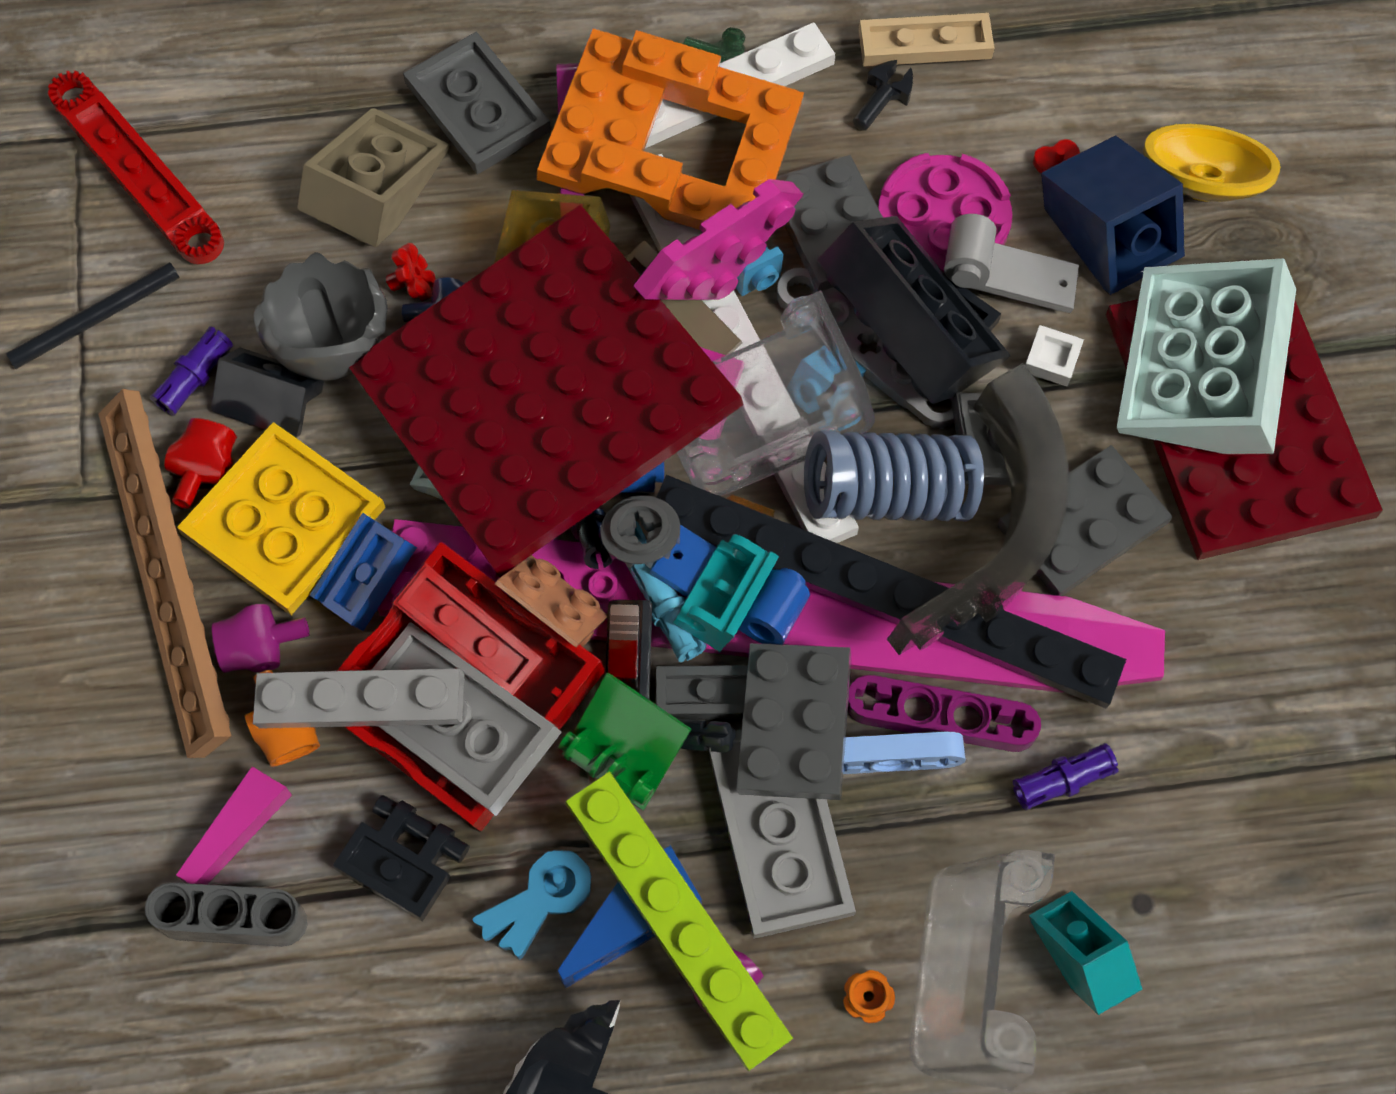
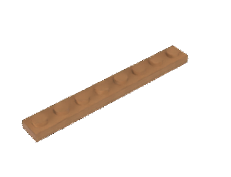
M122 389L102 409L99 417L187 758H205L231 737L229 717L224 710L217 683V673L212 665L205 639V628L200 620L193 594V583L188 575L182 553V542L177 534L171 512L170 498L166 493L159 467V457L155 452L149 430L148 416L144 411L140 392Z

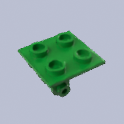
M607 673L573 733L569 731L562 739L558 748L563 751L562 755L567 761L571 760L587 771L592 778L599 779L610 771L630 802L644 811L692 729L610 673Z

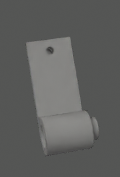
M964 214L954 219L951 224L944 273L955 285L1071 314L1075 302L1078 264L995 243L997 228L994 222L985 216Z

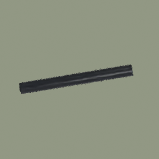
M169 262L5 354L14 368L18 369L180 277Z

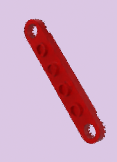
M75 70L74 73L66 71L64 75L62 73L58 74L59 77L57 79L54 77L52 79L53 83L48 86V95L55 110L186 261L193 264H206L215 260L224 248V238L217 223L205 212L200 203L115 106L83 72L79 74ZM73 88L83 89V94L79 95L80 99L76 97L75 102L73 99H70V102L66 99L63 101L62 96L66 91ZM198 233L211 235V241L207 242V246L204 244L202 249L200 246L196 249L188 245L190 238Z

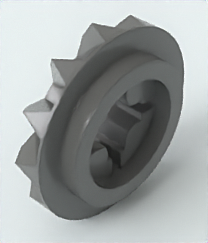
M651 496L630 497L613 506L604 517L601 525L602 543L612 561L616 559L623 561L629 569L634 564H645L651 569L654 561L662 557L669 559L671 550L676 544H680V521L675 510L659 498ZM637 520H640L641 526H644L645 530L649 532L646 544H642L634 536Z

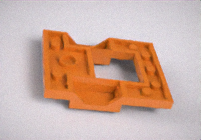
M593 28L537 168V180L581 194L603 188L624 192L643 198L664 219L700 230V224L730 204L737 209L743 203L754 200L756 198L753 195L754 188L768 179H777L802 104L804 92L720 67V55L636 30L633 40ZM663 99L746 124L725 186L682 174L683 163L644 151Z

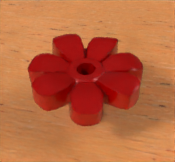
M407 243L393 251L391 258L398 268L386 276L388 287L396 292L407 286L408 293L412 298L419 297L421 301L431 298V287H433L436 276L433 271L425 270L428 267V263L422 254H418L417 247L413 243Z

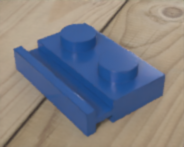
M362 513L310 593V596L321 602L325 607L352 626L364 631L417 547Z

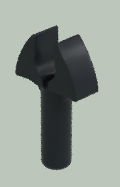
M897 60L882 63L868 72L867 84L875 87L876 91L854 117L853 123L857 129L866 131L891 100H898L904 105H908L913 86L912 68L906 72L901 81L893 82L890 85L888 80L896 72Z

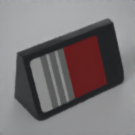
M611 600L608 603L605 675L610 673L649 699L652 603H650V600Z

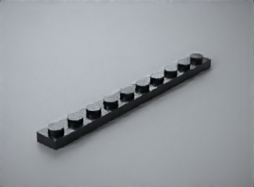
M669 475L665 476L656 498L665 501L675 510L680 525L713 546L717 547L721 540L728 543L733 534L740 535L767 552L771 551L779 556L772 570L788 568L796 571L805 579L807 588L1105 709L1111 704L1127 659Z

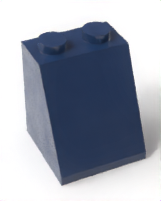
M1116 135L1041 173L1045 211L1108 294L1112 295L1142 279L1144 267L1167 266L1185 256L1183 183Z

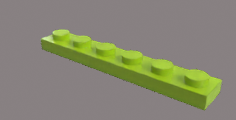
M610 771L568 799L566 806L745 1069L750 1071L794 1039Z

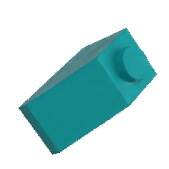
M1073 891L1029 915L1031 924L1070 988L1097 1015L1143 990L1128 941Z

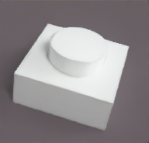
M1039 325L1023 372L1068 387L1084 339Z

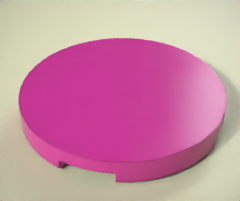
M924 153L912 157L899 165L889 175L881 190L878 209L882 217L897 216L943 273L951 224L955 218L964 214H978L989 218L997 228L995 243L1005 245L1012 226L1011 195L1004 181L988 165L965 154L957 157L952 155L929 156V153Z

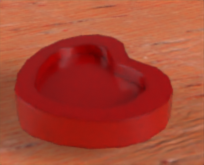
M1063 139L1054 146L1038 148L1034 154L1033 164L1041 174L1079 154L1080 150L1075 142Z

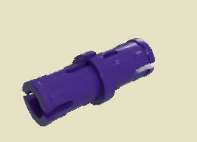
M209 326L186 356L180 355L174 362L175 369L150 396L153 403L164 412L168 409L167 413L175 416L198 386L203 387L210 380V377L207 375L218 363L219 359L233 347L231 340L218 330L216 332L214 327Z
M1103 743L1070 758L1060 756L1053 759L1052 765L1032 774L1014 779L1012 781L1015 786L1013 789L1022 808L1029 810L1055 797L1057 798L1062 795L1071 797L1080 792L1081 787L1117 774L1119 772V769L1116 767L1118 762L1110 746L1107 743Z

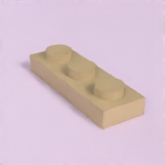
M989 13L860 20L859 24L863 67L878 66L892 60H897L898 65L992 59L995 49Z

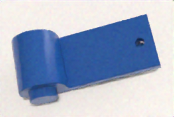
M680 525V544H676L671 550L669 559L662 557L657 560L649 574L685 597H688L716 547ZM788 568L771 570L738 630L761 644L783 645L810 597L805 579L796 571Z

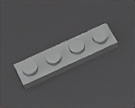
M460 668L257 673L253 724L258 728L462 724L464 673Z

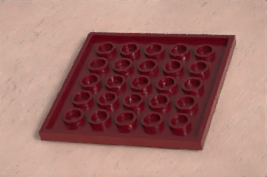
M581 204L371 347L362 359L349 367L499 577L744 405L739 392L661 299H645L637 291L634 284L641 277L640 274Z

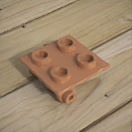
M532 555L495 583V585L509 595L511 600L533 613L575 647L579 644L584 647L593 636V631L607 619V613L600 609L599 602L591 594L584 590H576L561 578L559 570L546 560L536 559Z

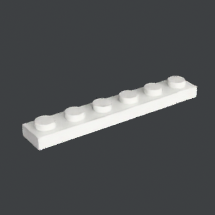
M813 22L722 62L720 67L787 86L834 65L835 52ZM663 99L645 148L713 119L717 115Z

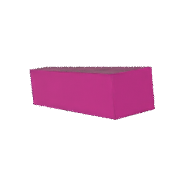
M251 767L176 876L186 884L208 885L292 796L287 787L256 768Z

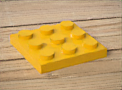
M273 422L177 528L182 536L292 616L310 595L361 514L364 513L375 520L386 507L380 497Z

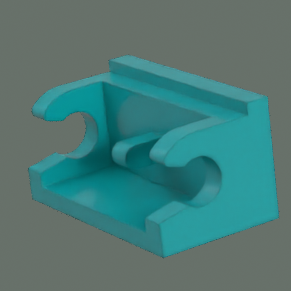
M733 534L728 543L721 540L673 623L720 652L737 633L779 556L771 551L767 552L740 535Z

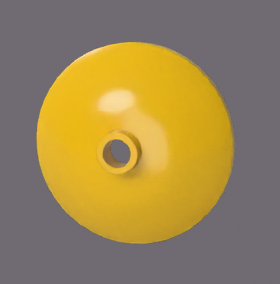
M1201 124L1165 126L1150 133L1146 138L1143 148V155L1183 183L1184 195L1204 202H1226L1256 196L1268 190L1276 183L1281 168L1277 156L1262 143L1244 134L1216 126Z

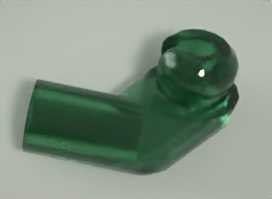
M730 27L723 32L722 40L711 44L687 36L683 44L720 55V63L744 53L746 47L743 44L746 36L742 30Z

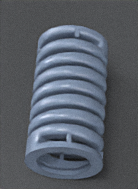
M817 431L813 434L808 444L804 463V493L809 512L816 519H845L847 516H850L852 519L862 520L867 516L872 520H880L883 517L888 520H898L902 517L904 520L914 521L919 517L924 521H932L935 518L939 521H949L954 518L957 521L967 522L974 517L981 502L984 487L983 458L980 447L972 436H945L938 434L931 436L915 434L912 436L905 433H898L897 435L893 433H880L877 435L871 432H864L861 435L858 432H846L841 435L837 431ZM960 454H961V456L963 457V460H964V462H965L964 465L962 464V460H961ZM827 455L824 481H820L822 466ZM964 472H967L969 484L968 494L966 497V501L964 502L963 506H961L965 490ZM824 488V500L821 502L820 489Z

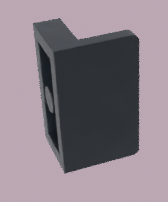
M239 347L219 359L211 409L215 413L265 430L274 422L297 438L302 432L306 404L322 393L324 381L303 377L287 369L274 358Z

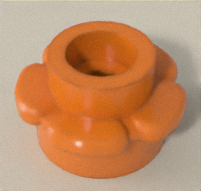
M868 970L862 974L855 973L848 978L844 985L846 996L843 999V1004L846 1011L854 1018H862L865 1023L881 1021L885 1017V1012L891 1010L894 1006V989L887 982V978L878 971ZM865 992L873 994L872 1001L864 999L863 995Z

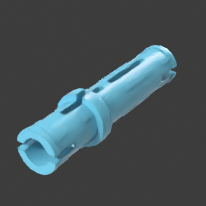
M636 521L637 527L635 528L634 536L638 538L639 542L646 544L645 535L641 526ZM634 564L629 571L645 599L650 600V603H652V622L654 626L660 627L666 635L678 662H684L685 659L687 661L701 654L707 647L706 643L673 623L686 601L685 598L678 596L676 590L649 574L651 569L645 564Z

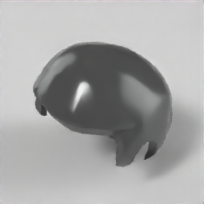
M314 252L303 263L288 264L277 281L265 285L261 304L254 308L253 315L260 342L279 363L303 377L329 381L353 374L349 367L362 359L370 351L371 347L379 343L380 336L386 331L388 306L387 299L370 268L359 269L346 260L334 264L328 261L322 254Z

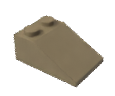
M372 107L303 165L297 209L322 223L329 224L355 237L361 242L377 247L399 227L447 154L450 144Z

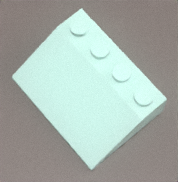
M1284 258L1144 267L1117 423L1119 433L1222 454L1274 453L1296 287Z

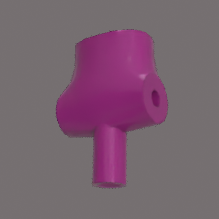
M266 604L247 606L232 617L212 623L215 653L223 673L244 669L252 672L274 670L280 666L279 644L310 636L308 622L305 617L276 624L271 608Z

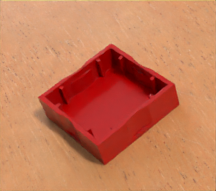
M440 542L424 563L542 658L513 696L560 730L605 672L601 660L580 644L577 647L573 646L533 613L517 605L501 588L495 585L496 582ZM392 605L388 615L379 627L356 646L337 671L372 670L410 622L432 638L434 637L395 605ZM345 727L480 832H482L494 816L493 813L380 727Z

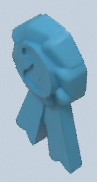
M548 851L530 868L528 890L476 915L472 920L477 926L482 928L484 941L491 940L514 923L501 939L499 947L503 950H513L515 956L520 960L525 956L548 914L574 913L587 900L591 893L590 868L572 851Z

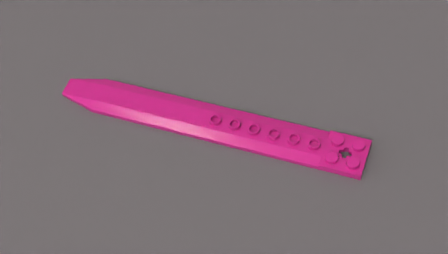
M394 519L392 532L416 546L417 549L382 601L378 612L380 616L388 615L393 605L391 601L440 542L444 543L495 582L501 577L497 575L464 527ZM552 540L532 554L536 559H543L554 565L559 570L561 578L573 588L584 590L591 594L599 602L600 609L607 614L608 603L611 600H646L623 561L616 559L604 568L600 554H596L599 569L590 568L585 564L580 542ZM935 582L1127 659L1117 686L1160 681L1164 677L1165 630L1067 596ZM809 589L810 597L783 644L850 647L852 654L851 669L1063 692ZM676 591L678 596L684 597L685 600L687 599V597ZM607 619L593 631L594 634L590 638L591 640L607 641ZM652 622L651 646L671 648V644L662 629L654 626ZM738 630L732 640L720 652L707 645L703 652L749 657L750 643H761Z

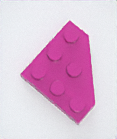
M768 179L754 188L753 195L756 197L754 200L743 203L737 209L730 204L702 222L700 230L703 233L699 236L692 237L683 244L676 239L661 249L634 284V287L645 299L720 300L725 298L736 288L738 284L737 277L745 267L756 261L764 253L767 247L765 242L773 232L784 226L795 213L794 206L804 194L791 181Z

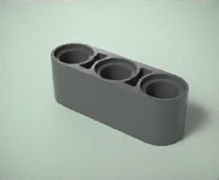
M166 883L155 888L148 896L145 904V915L148 921L168 938L180 941L282 947L299 941L305 934L308 925L307 915L303 907L291 894L280 889ZM176 901H185L186 909L184 915L173 923H165L167 908ZM228 904H237L239 912L236 919L227 926H217L216 917L222 907ZM280 907L291 908L290 920L284 927L274 930L268 928V919L274 910Z

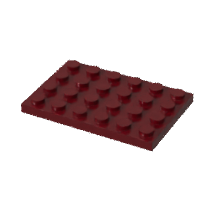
M1139 299L1109 305L1106 312L1107 320L1126 370ZM1296 301L1294 302L1274 453L1222 454L1153 440L1197 560L1374 519L1383 511Z

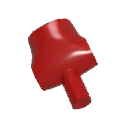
M191 418L182 435L169 446L164 460L165 470L182 477L172 499L175 505L189 509L201 482L217 484L232 468L231 452L237 436L231 428L211 420Z

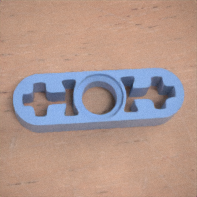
M930 732L846 737L843 774L944 769L959 766L966 761L963 735L957 732Z

